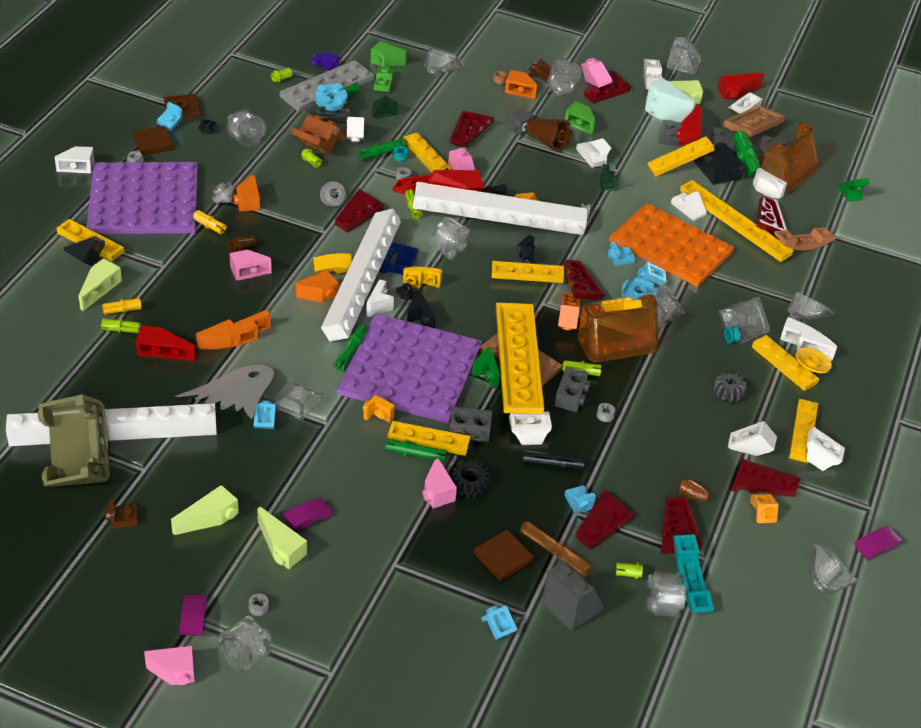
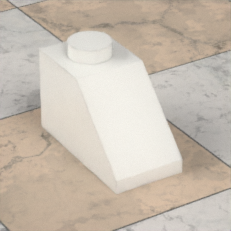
M347 117V139H350V142H360L364 137V118Z
M75 146L55 156L57 172L92 173L95 161L93 147Z
M762 421L731 432L728 447L732 450L759 456L774 451L777 436Z

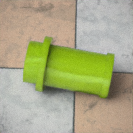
M290 68L280 71L275 70L271 73L273 82L277 83L292 77Z
M306 148L303 150L301 155L304 161H308L314 168H318L322 164V159L316 156L312 149Z
M617 562L616 576L635 577V579L642 578L643 565H639V562H636V564Z

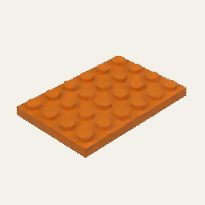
M648 203L611 234L609 239L610 242L615 241L616 245L620 247H630L633 254L696 287H699L734 251V246Z

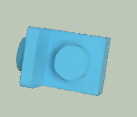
M168 102L167 110L157 119V124L165 126L171 132L182 120V109L178 105Z
M615 241L611 242L610 249H608V257L612 260L614 266L635 262V256L630 247L618 248Z
M649 262L637 272V277L648 279L658 285L663 286L666 283L665 270Z
M261 401L257 404L254 415V428L274 429L276 404H272L270 401Z
M584 485L565 490V497L574 513L586 512L593 508L596 496L594 493L589 494Z
M496 605L485 610L487 614L481 619L483 622H488L495 640L517 631L507 606L499 608Z

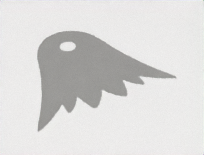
M261 364L244 366L210 383L175 397L198 395L195 399L208 397L204 404H213L221 401V410L235 404L236 411L244 407L245 412L252 419L258 401L274 377V371L269 366ZM256 371L260 373L257 377L252 378L248 376L251 372Z

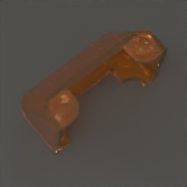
M801 122L796 126L797 136L795 142L789 147L785 148L781 144H774L766 149L761 169L787 182L784 194L790 193L817 170L819 165L813 130L807 123Z
M653 294L640 297L639 300H641L642 307L606 313L604 308L598 304L583 305L578 340L587 358L593 362H603L654 353L658 346L657 301Z

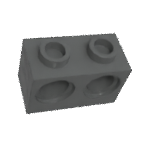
M566 367L557 390L555 406L577 412L579 405L583 406L586 397L584 392L588 393L591 381H587L589 373Z
M453 406L450 432L468 435L470 440L489 442L492 411Z

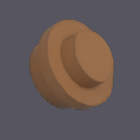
M496 71L492 80L496 84L502 85L506 83L508 76L504 71Z

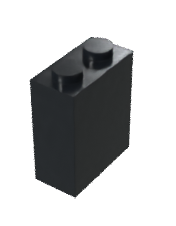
M726 143L714 145V151L694 160L695 164L712 185L742 179L745 166Z

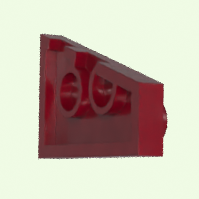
M611 71L609 75L612 83L600 88L592 85L584 91V97L594 104L630 92L631 86L614 71Z
M462 111L451 135L450 143L466 147L493 123L494 117Z
M359 189L337 216L335 225L348 233L372 218L376 212L383 211L384 204Z
M763 195L759 200L756 227L771 232L773 235H775V231L787 230L778 201Z
M578 260L565 261L563 266L573 297L577 299L602 300L605 293L582 262Z
M742 459L731 491L738 492L739 489L749 490V493L757 494V491L768 492L771 495L795 497L801 478Z
M604 489L576 532V538L588 549L592 550L633 520L635 514Z
M687 497L666 498L661 554L675 553L674 536L695 534L698 548L701 550L703 544Z

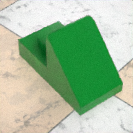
M869 178L838 184V188L849 202L863 200V186L870 185Z
M487 347L473 362L472 376L484 375L485 380L489 381L490 388H498L500 373L492 349Z

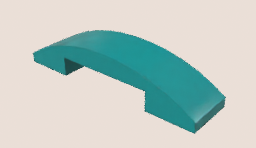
M695 534L674 536L678 574L690 611L692 613L713 612L714 607L710 591H706L698 559L700 552Z

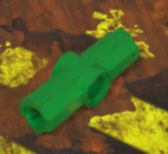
M738 131L732 137L738 150L737 156L744 164L748 176L754 178L757 169H762L757 158L759 156L758 152L751 144L745 131Z

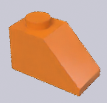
M511 70L506 79L505 93L536 99L537 83L527 73Z
M255 175L249 176L236 187V195H233L234 205H238L239 212L260 210V198Z
M326 270L295 282V296L300 299L323 303L336 297L339 283Z

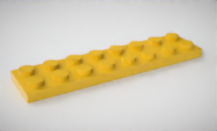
M496 303L504 413L543 414L544 403L533 304Z

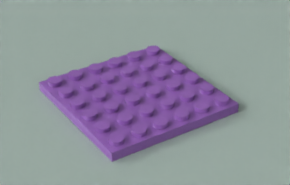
M198 162L94 163L86 228L98 234L195 233L196 220L193 216L196 212Z
M375 313L368 327L369 332L363 338V343L359 345L337 388V394L365 402L367 400L370 401L374 395H377L394 404L395 410L449 424L452 408L458 404L471 373L473 362L479 354L482 341Z

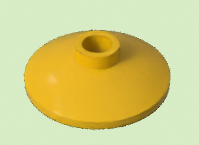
M803 347L796 352L797 361L811 372L827 373L832 367L829 358L816 349Z

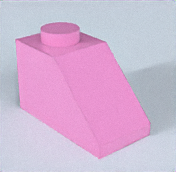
M590 58L581 64L586 82L598 88L612 83V79L601 61Z
M465 148L449 151L448 165L452 170H475L472 157Z
M250 250L230 253V267L236 281L272 273L271 258Z
M439 459L434 461L425 479L423 497L426 502L429 501L432 508L454 502L456 499L457 487Z
M192 646L144 651L146 668L170 685H185L195 682Z

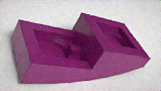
M318 498L290 509L283 514V518L295 531L310 528L313 521L330 518L333 511L322 498Z
M886 526L854 542V546L869 561L882 551L887 553L902 543V540L889 526Z
M184 596L180 635L203 636L207 596Z

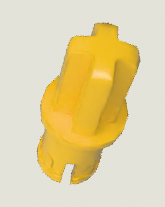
M199 210L194 213L193 218L205 225V228L212 229L220 235L224 234L222 229L226 231L227 225L217 221L214 216H208Z
M140 298L130 300L120 299L119 302L106 303L102 306L104 314L118 312L125 314L127 311L141 310Z

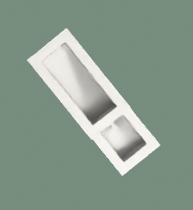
M644 59L645 88L649 89V84L663 78L661 74L662 66L659 60Z
M789 317L787 318L780 340L798 345L796 350L803 347L816 349L826 355L830 361L833 360L837 349L836 344L812 327Z

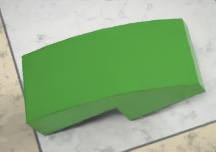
M386 66L378 68L374 83L375 91H390L394 69Z

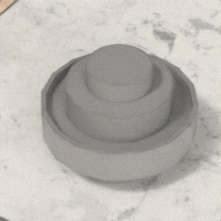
M331 181L322 186L320 198L326 206L337 207L345 200L346 192L340 183Z
M231 182L226 184L220 183L214 188V194L211 196V199L215 203L224 202L226 204L233 199L232 195L235 187Z

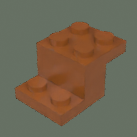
M307 115L302 127L299 130L292 128L290 132L302 144L329 155L337 139L344 142L346 135L342 132L343 130L337 127L336 123L329 120L325 122L323 118L317 115L313 117Z

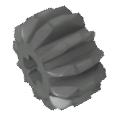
M722 372L714 381L713 392L716 393V398H722V402L726 400L729 403L732 401L738 403L745 395L746 382L743 381V377H738L737 373L731 374L728 372L725 374Z

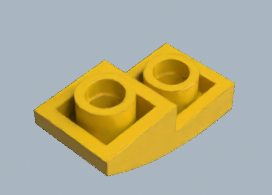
M347 253L328 254L313 258L316 274L326 270L329 272L335 271L337 275L345 273L353 261L352 255Z
M408 267L403 270V284L409 283L411 286L418 288L422 284L438 288L441 285V269Z

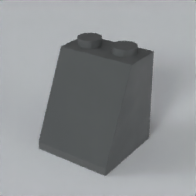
M564 560L547 572L542 604L571 631H574L604 609L596 590Z

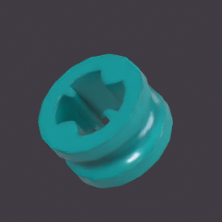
M404 146L395 147L393 158L400 162L406 161L408 159V149Z
M736 326L727 327L724 330L725 340L728 344L736 343L740 340V332Z

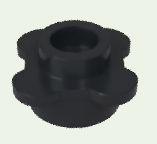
M209 119L201 120V125L198 126V129L204 134H212L217 123Z
M404 283L400 288H396V293L399 294L402 300H411L414 294L418 293V289L413 288L409 283Z

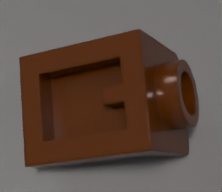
M540 59L537 63L533 62L529 68L530 72L528 75L531 77L535 73L547 83L555 70Z
M114 499L109 500V508H105L106 520H111L112 529L138 526L136 504L114 506Z

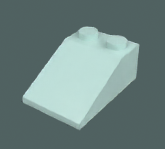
M662 78L649 84L645 111L660 120L682 122L695 109L696 101Z

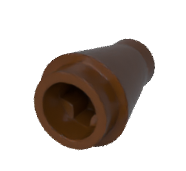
M253 236L233 237L228 242L231 253L248 250L256 246V239Z

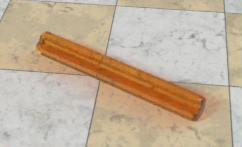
M528 521L522 524L520 529L522 533L562 561L564 560L582 575L586 576L591 571L592 566L533 524Z

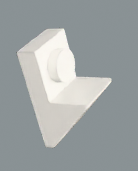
M698 191L689 195L683 192L671 200V204L693 221L706 216L707 212Z
M379 279L367 301L366 316L368 317L374 316L375 313L382 314L392 311L394 308V297L388 295L386 281Z

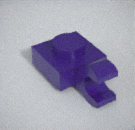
M324 52L323 55L315 53L314 58H311V64H322L323 69L332 70L339 67V55Z

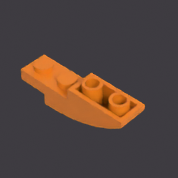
M264 310L234 324L229 319L196 333L197 348L207 350L223 349L255 341L258 339V333L271 328L270 313Z

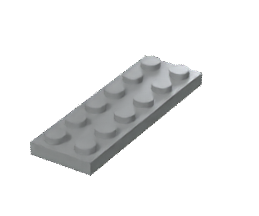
M354 60L280 91V97L300 112L317 105L315 93L319 85L339 83L342 85V88H345L353 83H357L361 86L374 80V74Z

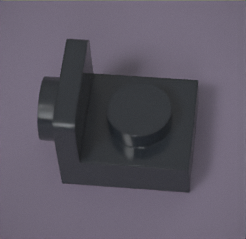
M529 234L517 245L516 258L524 263L531 264L533 261L535 249L534 236Z

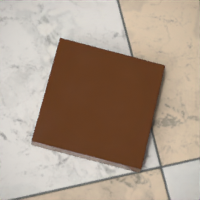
M196 94L163 97L166 110L168 102L176 104L182 109V119L201 117Z
M165 126L132 131L135 143L142 155L174 149L173 142Z
M508 530L476 547L473 553L500 582L534 561V556Z

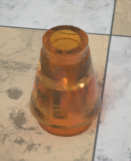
M684 478L678 490V493L682 495L681 497L686 496L688 499L704 503L710 493L690 478L689 480Z

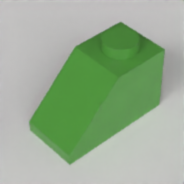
M382 41L371 49V63L381 67L406 65L407 51Z
M575 101L566 110L565 120L570 122V126L592 135L596 121L589 106Z

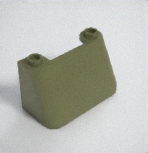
M82 394L39 404L38 419L43 425L49 427L52 466L45 467L42 473L44 486L57 487L107 481L110 476L106 415L103 403L98 399Z

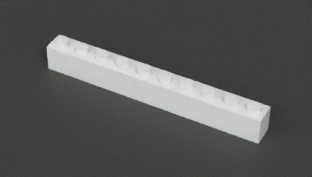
M422 182L416 183L414 209L584 235L587 223L586 208Z
M394 209L376 212L321 326L329 341L349 338L401 223Z
M215 403L105 409L107 441L217 435ZM38 413L7 414L6 434L9 446L50 444L49 427L39 421Z

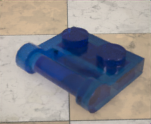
M391 243L379 271L381 273L392 272L403 275L404 268L414 266L419 254V248ZM398 253L394 264L390 263L393 254Z

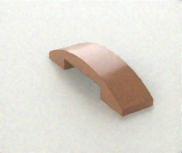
M826 227L813 228L811 234L793 235L789 230L774 232L787 247L794 250L816 249L834 241L836 238Z

